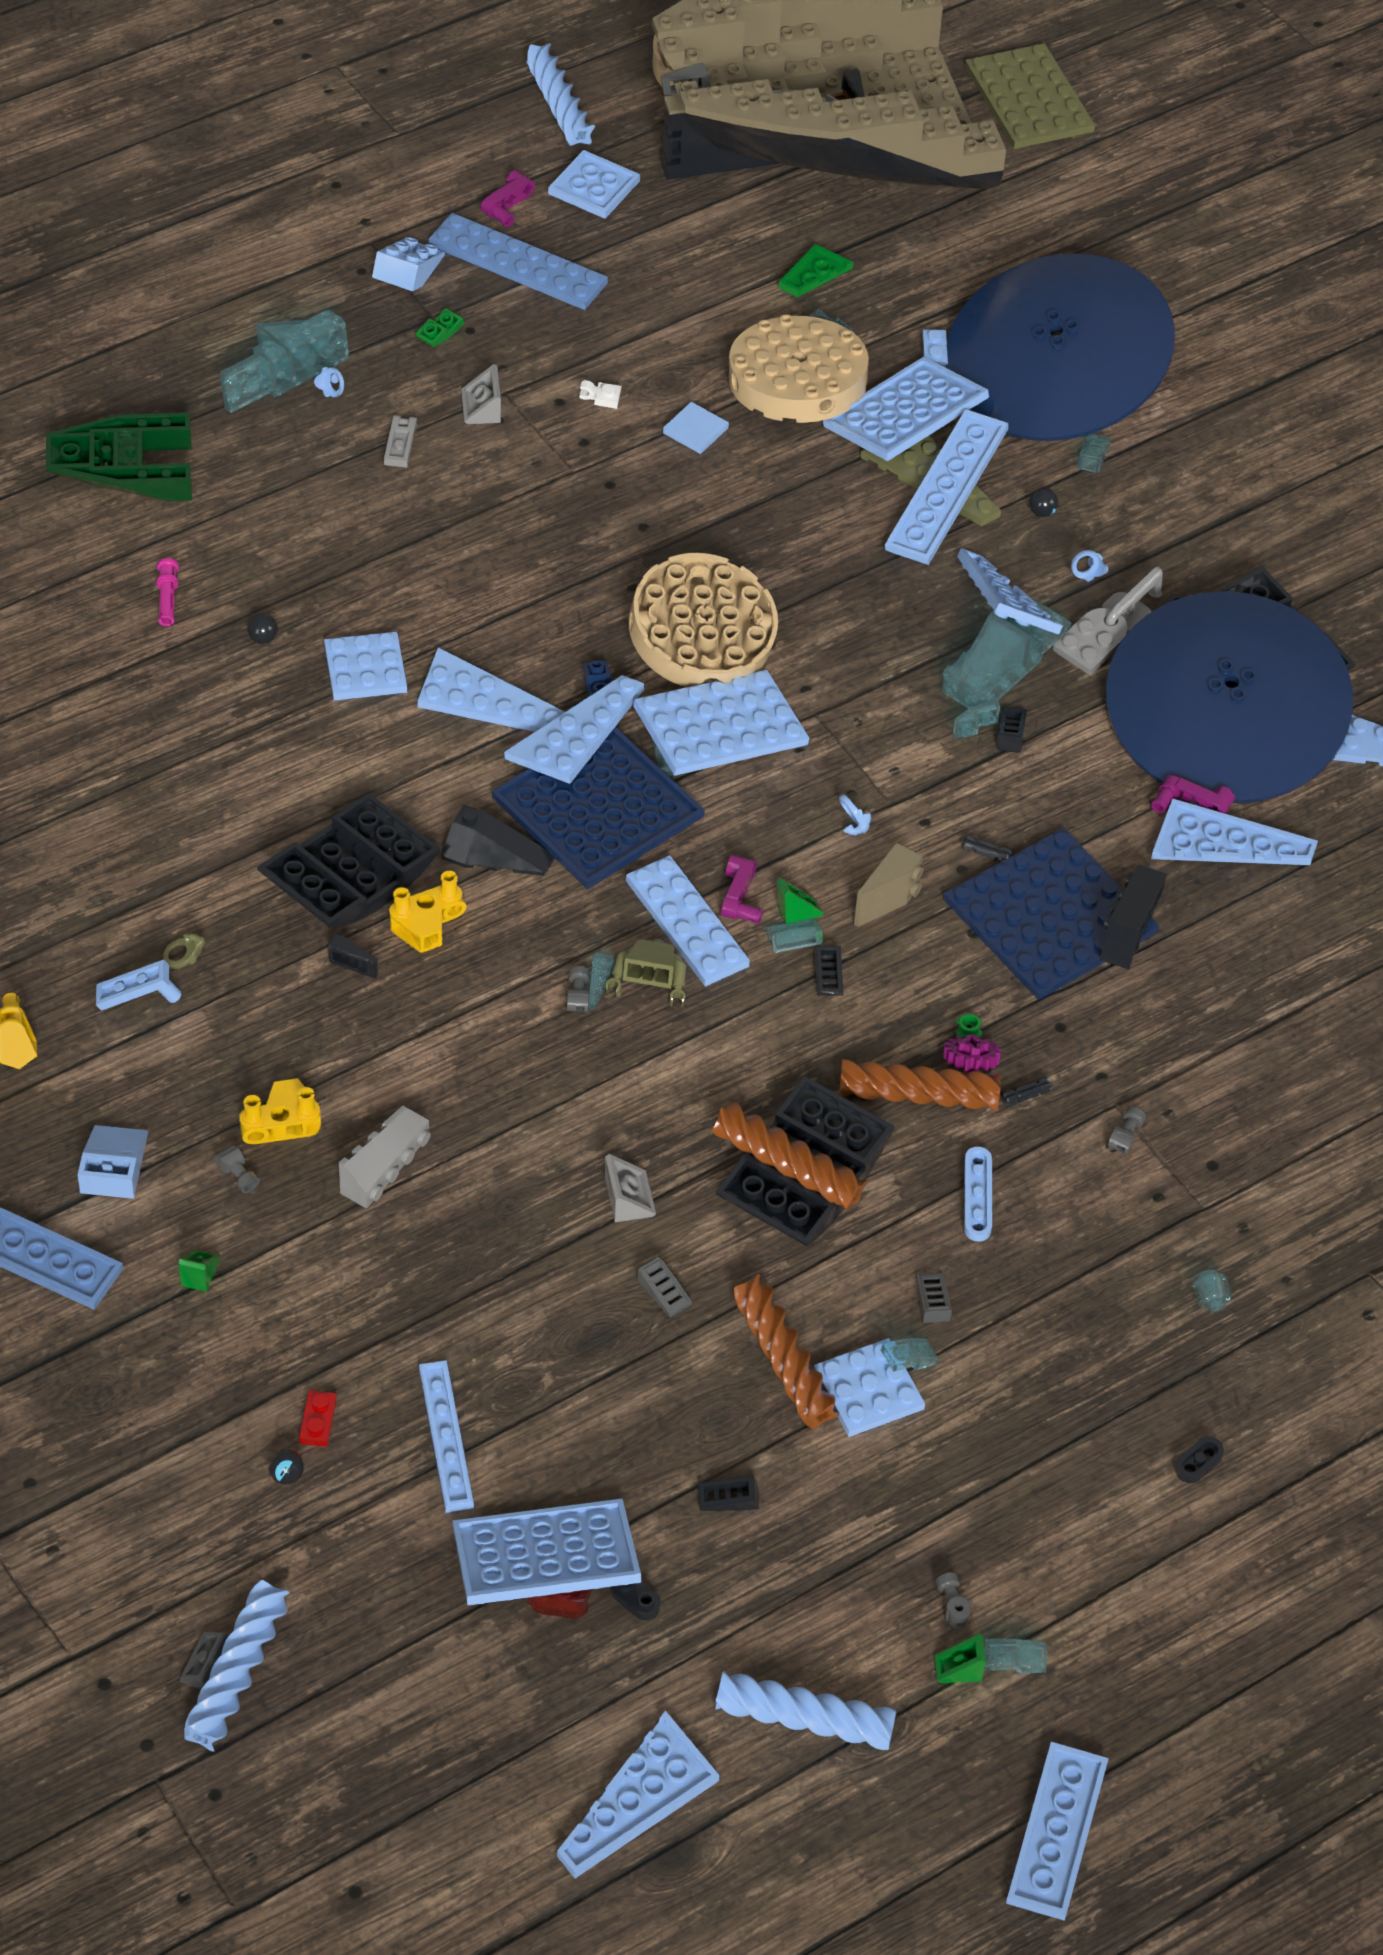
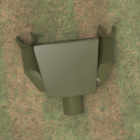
M640 939L637 940L633 947L625 949L618 954L612 971L613 978L607 980L605 985L607 995H609L611 988L616 987V997L621 996L622 987L620 979L623 978V981L669 989L674 987L670 994L669 1005L672 1007L673 999L679 998L682 1001L681 1008L684 1006L686 995L682 988L685 987L686 965L678 955L674 954L673 945L665 944L660 939L652 941Z

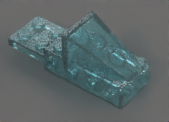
M328 309L308 320L257 324L256 330L259 345L253 348L254 355L220 372L225 409L232 413L267 394L275 398L321 374L322 368L335 367L350 359L345 321Z
M1034 598L1032 600L1037 603L1036 607L1051 615L1049 620L1059 622L1063 626L1059 635L1031 624L1023 626L1016 622L1014 618L1010 620L1003 619L994 612H991L971 649L964 651L953 665H948L944 670L942 692L977 715L982 716L1040 663L1043 654L1071 628L1072 622Z

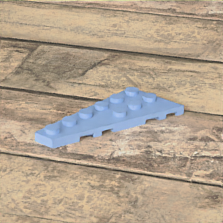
M961 548L957 557L963 564L962 567L968 571V576L974 580L975 586L981 590V595L987 599V603L994 609V613L1004 619L1011 617L1023 626L1031 624L1059 635L1063 626L1059 622L1049 620L1051 617L1049 613L1037 608V603L1018 586L1013 588L1009 586L1010 580L1006 576L997 573V568L982 555Z
M440 648L437 649L418 698L419 708L536 732L565 713V711Z
M623 675L505 751V759L570 784L634 704V700L642 694L644 683Z
M1172 799L1151 859L1311 865L1318 840Z
M666 1711L662 1714L654 1729L650 1730L645 1736L644 1742L637 1751L632 1753L608 1784L606 1791L600 1799L596 1800L591 1806L590 1812L583 1821L574 1828L557 1850V1857L574 1878L595 1866L719 1781V1774Z

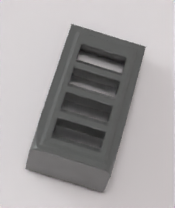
M703 62L661 75L664 95L678 94L675 85L670 86V81L674 83H679V80H682V82L696 81L699 88L710 87L709 74Z
M660 1257L655 1258L638 1269L637 1281L669 1318L692 1305L691 1299ZM662 1280L664 1281V1283L660 1284L659 1286L655 1285ZM669 1289L672 1290L671 1292L667 1293L666 1295H664V1296L662 1295V1293L666 1292L667 1290H669ZM676 1297L679 1298V1300L669 1305V1301Z
M944 1273L916 1274L923 1323L950 1321L952 1310ZM938 1281V1283L924 1284V1282ZM926 1289H939L940 1291L926 1292ZM938 1296H941V1298H937V1299H928V1298H927V1297H938ZM931 1304H942V1306L929 1307Z

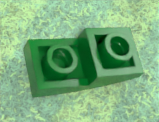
M445 308L435 320L429 318L415 333V336L435 347L456 333L464 325V320Z

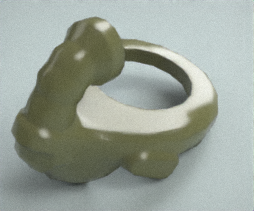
M193 933L183 934L184 938L173 941L165 948L163 960L172 969H180L188 964L193 965L197 957L202 953L203 946H205L204 937ZM179 945L186 947L187 951L182 959L177 961L169 959V953L174 947Z

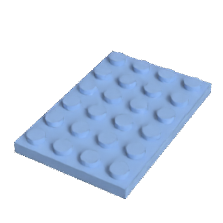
M922 357L867 391L859 402L856 401L851 405L850 410L836 417L823 420L825 428L889 461L961 416L965 409L970 410L989 398L988 389L926 357Z
M767 670L754 672L744 678H734L732 682L721 683L714 681L634 700L633 707L674 776L805 746L809 742V736Z
M623 1499L452 1521L467 1605L641 1583V1572Z

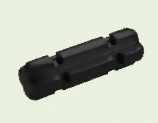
M967 835L963 841L964 850L970 852L975 850L976 854L991 859L997 857L998 861L1001 862L1012 855L1010 848L1002 846L1001 849L997 844L982 839L977 841L976 837Z
M1048 1077L1037 1079V1083L1032 1081L1015 1087L1014 1091L1013 1089L1004 1091L1002 1093V1101L1005 1106L1017 1104L1016 1101L1022 1102L1039 1096V1093L1045 1094L1050 1092L1052 1084Z

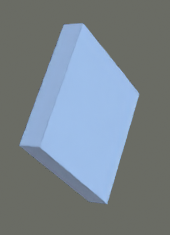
M690 402L663 427V433L701 454L728 429L729 422Z

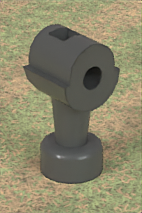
M575 966L569 970V981L573 984V988L568 989L567 1011L588 1012L589 993L585 990V985L589 982L590 971L586 967Z
M1137 1107L1127 1108L1123 1116L1125 1124L1122 1128L1119 1126L1114 1128L1108 1147L1127 1155L1130 1153L1135 1128L1141 1127L1146 1119V1114Z
M231 1145L214 1155V1160L221 1172L224 1174L232 1173L238 1179L237 1186L243 1193H249L258 1186L260 1179L254 1172H247L243 1167L245 1159L239 1148L235 1145Z
M953 1572L942 1574L935 1580L938 1591L946 1595L945 1622L948 1621L950 1627L955 1630H962L968 1624L971 1604L966 1598L960 1597L957 1592L960 1586L957 1574Z

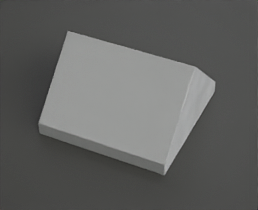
M493 364L461 389L464 422L467 424L501 423L498 368Z
M611 1154L605 1156V1183L614 1221L621 1222L656 1215L646 1170Z

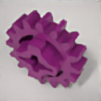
M966 1035L965 1038L956 1036V1040L950 1038L948 1042H945L943 1059L947 1060V1064H955L954 1068H964V1071L972 1072L979 1071V1069L988 1071L989 1068L995 1069L996 1065L1000 1064L1001 1048L997 1047V1043H989L990 1039H980V1036Z

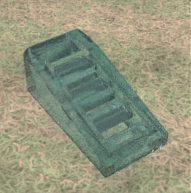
M1089 434L1080 452L1077 468L1100 474L1111 439Z
M593 954L588 1007L590 1010H595L606 988V982L612 975L615 957L613 954Z

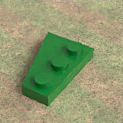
M815 244L779 281V289L799 297L853 269V261Z

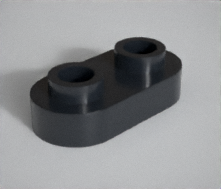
M1204 1437L1196 1442L1178 1458L1175 1467L1177 1477L1186 1483H1195L1203 1478L1221 1462L1224 1453L1222 1443L1213 1437ZM1204 1453H1210L1212 1456L1208 1457Z
M641 1581V1583H633L628 1586H610L612 1597L638 1619L651 1620L659 1614L660 1598L644 1582ZM643 1600H649L650 1603H649V1604H643L641 1601H643Z

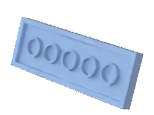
M670 855L626 874L628 885L704 986H708L749 967L750 960Z
M1051 1742L1006 1904L1065 1921L1109 1758Z

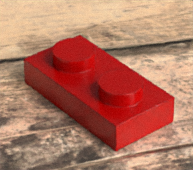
M309 1390L299 1437L300 1444L328 1447L337 1393Z

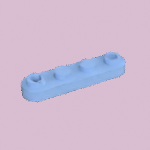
M973 1147L966 1152L964 1161V1232L973 1241H984L990 1236L992 1230V1155L983 1147Z

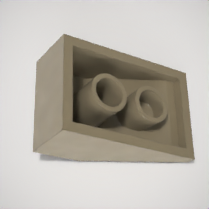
M898 843L893 846L857 893L855 926H862L906 905L912 897L915 898L919 894L922 887L920 878L924 871L922 855Z

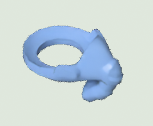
M334 367L322 368L321 374L314 378L315 386L323 390L325 397H338L344 390L343 377ZM339 381V389L337 391L334 390L330 382L337 383Z
M1085 550L1074 557L1071 563V570L1076 577L1089 582L1094 577L1106 574L1108 566L1103 563V557L1099 553ZM1084 556H1090L1087 563L1091 567L1086 571H1078L1076 567L1078 560Z
M841 794L839 796L841 806L858 825L856 828L852 824L843 830L844 833L855 836L857 834H865L870 827L871 813L863 814L862 810L857 809L846 795Z

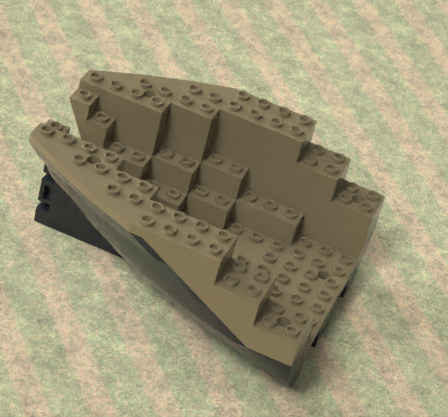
M681 0L652 18V26L660 48L673 71L703 62L708 71L710 87L699 88L696 81L682 82V80H679L681 83H674L678 95L664 97L663 118L666 124H663L662 146L664 152H662L661 166L667 180L785 164L826 173L888 182L939 187L991 189L995 186H1000L1004 171L1006 148L993 120L971 123L939 49L943 11L941 0ZM859 69L865 97L823 102L822 97L826 98L827 94L832 95L843 92L841 84L844 71ZM772 90H797V91H790V92H783V93H776V94H774Z

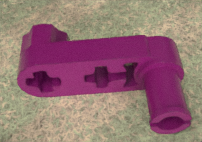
M517 170L512 171L506 179V185L486 197L480 207L482 212L490 218L498 220L504 227H510L515 220V216L510 214L507 209L529 197L535 189V183Z
M1169 775L1160 786L1159 794L1152 802L1151 807L1157 813H1165L1172 799H1176L1226 814L1235 800V795L1229 788L1224 786L1216 787L1213 792L1183 778Z
M736 855L730 856L725 875L734 878L724 900L721 910L722 916L735 920L740 918L759 925L763 909L742 903L754 878L757 861Z

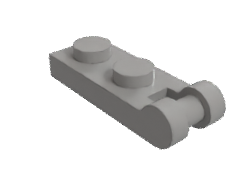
M399 415L393 416L384 456V465L408 468L414 435L417 430V417L405 419Z

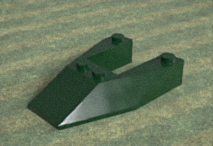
M190 412L115 415L47 433L46 471L96 487L159 500L192 501L190 463L143 465V451L191 450Z

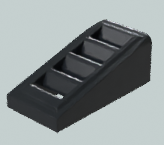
M858 68L844 71L841 89L843 92L846 91L851 99L865 97Z
M1002 707L997 739L998 750L1021 752L1027 710Z
M336 933L328 945L329 962L376 979L378 976V959L345 936Z
M815 946L813 957L817 996H843L841 946ZM821 959H834V962H821ZM822 968H835V971H822ZM822 976H836V979H822ZM823 984H836L837 988H823Z
M754 1475L698 1483L700 1511L759 1509L758 1484ZM709 1491H714V1501H709ZM720 1491H725V1499H721ZM732 1491H737V1497L732 1498ZM744 1491H748L749 1496H744Z

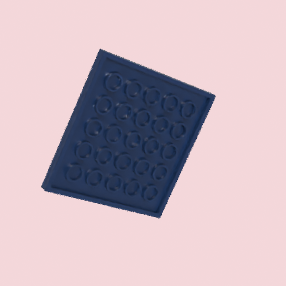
M616 727L570 784L529 768L492 791V798L541 846L547 849L587 890L705 816V810Z
M1062 828L945 892L943 900L1034 997L1040 1000L1105 963L1100 960L1107 932L1106 929H1103L1107 915L1111 913L1114 901H1118L1122 887ZM1150 918L1145 935H1142L1140 942L1158 933L1159 925L1152 918Z

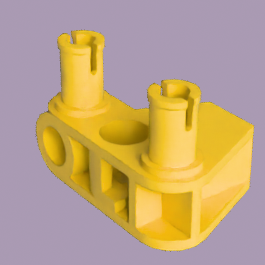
M453 871L443 872L441 875V886L410 896L409 890L403 887L397 888L393 893L394 903L389 909L390 929L396 936L420 953L442 946V923L461 916L466 910L467 906L462 898V890L457 886L458 876H456V873Z
M7 993L2 998L3 1008L0 1009V1063L20 1069L37 1057V1040L24 1011L19 1007V996L16 997L15 993Z
M297 1078L274 1082L266 1105L260 1106V1098L256 1095L247 1096L243 1100L245 1109L239 1114L243 1141L247 1144H261L309 1137L318 1133L321 1128L320 1107L314 1099V1091L309 1087H304Z

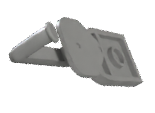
M1158 566L1155 567L1128 594L1125 592L1115 593L1103 604L1102 608L1086 613L1053 644V651L1091 676L1116 652L1123 638L1135 624L1151 613V610L1139 600L1147 592L1153 598L1162 596V569Z

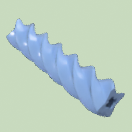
M551 43L543 46L531 44L528 49L526 63L536 79L537 85L543 92L544 98L557 119L570 146L578 143L591 144L590 134L595 125L585 123V117L588 112L578 109L580 97L571 96L570 92L573 84L563 81L566 70L556 68V62L559 57L549 55Z
M260 1580L250 1591L246 1606L238 1615L234 1630L226 1639L222 1654L214 1663L209 1680L202 1687L197 1704L187 1717L184 1728V1738L187 1741L199 1743L210 1751H214L213 1742L227 1735L228 1730L225 1718L235 1714L240 1709L237 1693L251 1686L252 1679L249 1669L262 1663L264 1660L261 1644L274 1639L276 1631L273 1620L285 1615L288 1611L284 1599L289 1594L287 1590L275 1588L266 1581Z
M724 1671L716 1697L715 1709L722 1708L728 1714L737 1717L751 1715L754 1719L763 1723L779 1721L789 1729L802 1730L809 1728L813 1733L824 1737L838 1735L841 1739L850 1743L866 1741L872 1747L880 1750L889 1749L896 1710L890 1707L872 1709L863 1701L850 1700L843 1702L839 1697L828 1693L815 1696L803 1687L785 1689L776 1681L764 1680L757 1683L746 1674L728 1676Z

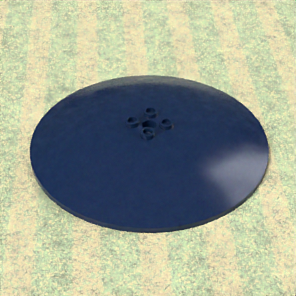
M1090 254L1046 256L1030 260L1004 271L982 286L967 301L957 315L948 336L946 345L948 364H946V368L988 389L989 398L971 408L970 411L1008 423L1006 435L1036 441L1073 439L1098 432L1118 423L1132 414L1152 396L1164 379L1172 361L1175 348L1174 321L1168 303L1160 290L1151 280L1136 269L1117 260ZM1055 331H1061V332H1062L1061 335H1055V336H1052V335H1051V334H1052L1053 332H1055Z
M1208 592L1186 596L1169 602L1152 611L1135 624L1123 638L1112 658L1106 684V705L1108 716L1118 741L1132 760L1148 775L1160 783H1163L1167 776L1173 775L1213 792L1216 787L1224 786L1229 788L1235 795L1233 803H1250L1272 799L1296 790L1314 779L1330 764L1339 752L1348 734L1353 711V689L1346 664L1330 638L1307 617L1282 603L1265 597L1240 592ZM1227 681H1234L1238 686L1229 688L1225 683Z

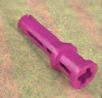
M165 558L157 563L159 577L156 584L160 589L158 622L163 626H171V623L174 624V595L179 582L176 577L179 564L174 559Z

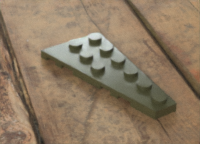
M927 436L889 461L866 449L861 451V458L865 461L871 460L877 463L879 469L893 472L898 475L897 479L918 490L940 453L941 448ZM975 485L959 514L983 526L1000 518L1001 510Z

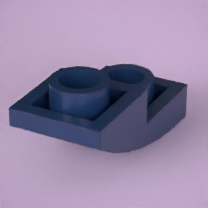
M595 660L583 663L587 694L590 697L611 683V673L607 661Z

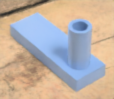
M161 960L96 984V1006L102 1011L156 990L170 1003H174L180 999L181 991L169 980V964L165 960Z

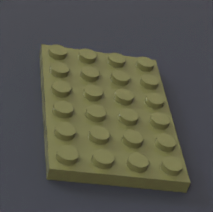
M1045 43L965 60L967 72L1013 149L1094 132V122Z

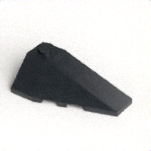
M465 804L452 822L442 853V859L465 868H473L474 865L486 866L488 870L497 871V868L512 869L514 873L545 876L555 859L547 849L495 817Z

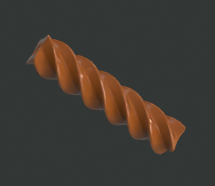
M842 1059L839 1095L841 1097H848L856 1094L860 1098L868 1100L882 1096L891 1102L909 1099L913 1103L923 1105L935 1101L944 1107H952L961 1103L970 1109H981L988 1106L992 1110L998 1111L1001 1074L989 1077L985 1073L978 1071L962 1074L954 1069H943L936 1072L924 1066L915 1067L910 1070L901 1064H891L883 1067L878 1063L868 1061L857 1065L853 1061Z
M732 1102L726 1108L722 1107L720 1109L718 1119L711 1131L717 1137L730 1140L738 1149L752 1153L762 1163L775 1166L783 1175L797 1179L805 1188L821 1193L829 1202L843 1206L846 1211L852 1205L859 1203L861 1193L868 1182V1179L857 1181L854 1172L849 1167L840 1166L834 1168L832 1160L826 1154H811L808 1145L804 1141H789L783 1129L778 1127L766 1128L763 1119L759 1115L744 1116L742 1108L736 1102Z
M757 1274L748 1282L734 1287L736 1304L746 1317L751 1331L758 1338L764 1354L771 1360L773 1370L783 1382L787 1395L795 1403L800 1418L811 1429H816L825 1421L839 1416L838 1413L833 1411L836 1397L834 1394L821 1389L822 1373L809 1368L810 1352L796 1346L798 1331L795 1328L784 1325L786 1310L772 1303L774 1289L772 1286L760 1283V1274Z

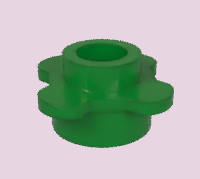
M965 1014L956 1019V1024L958 1025L956 1035L965 1038L966 1035L981 1037L980 1025L982 1020L974 1014Z

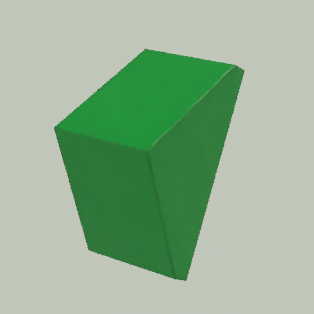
M781 877L777 880L778 911L786 924L821 917L824 914L816 899Z
M194 1249L179 1259L181 1286L207 1292L220 1261V1255Z
M977 1634L934 1655L937 1682H982L986 1663L983 1635Z

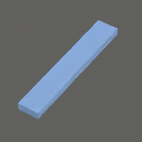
M447 1360L419 1364L445 1512L474 1509Z

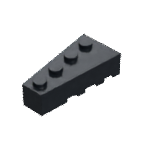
M1139 864L1134 873L1129 872L1125 887L1122 886L1118 901H1114L1111 913L1107 915L1103 929H1106L1107 932L1100 957L1101 961L1130 969L1133 955L1138 951L1142 935H1145L1150 918L1153 916L1163 893L1167 877L1166 873Z

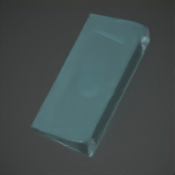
M815 918L765 927L774 953L823 943L822 928Z

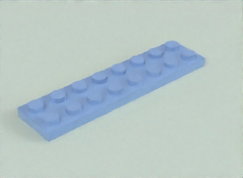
M965 409L885 543L886 551L929 565L1008 431V423Z

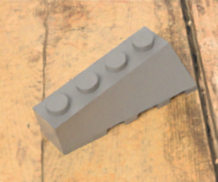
M405 1106L400 1107L382 1124L380 1133L373 1131L368 1136V1141L364 1147L358 1145L352 1150L354 1155L348 1160L344 1157L339 1162L340 1194L366 1209L373 1201H378L389 1182L393 1183L396 1180L401 1168L405 1164L408 1165L413 1160L415 1152L420 1146H425L429 1141L431 1135L429 1132V1120Z

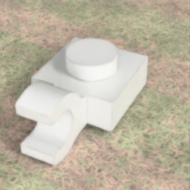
M583 380L581 382L579 398L584 400L592 399L595 400L594 405L617 409L621 386L599 382L598 387H596L590 381Z

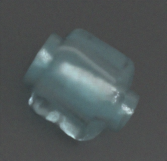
M1212 1269L1201 1272L1193 1282V1290L1198 1306L1203 1309H1209L1210 1312H1218L1225 1309V1304L1232 1298L1226 1275L1218 1273L1217 1270Z

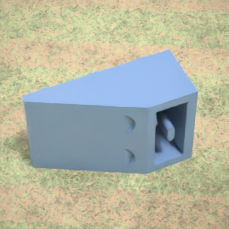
M405 237L377 251L372 277L410 291H415L424 285L445 256V252L438 250V247L435 245H423L418 243V240L415 238Z
M94 1125L83 1150L79 1166L78 1181L80 1193L134 1199L148 1130Z

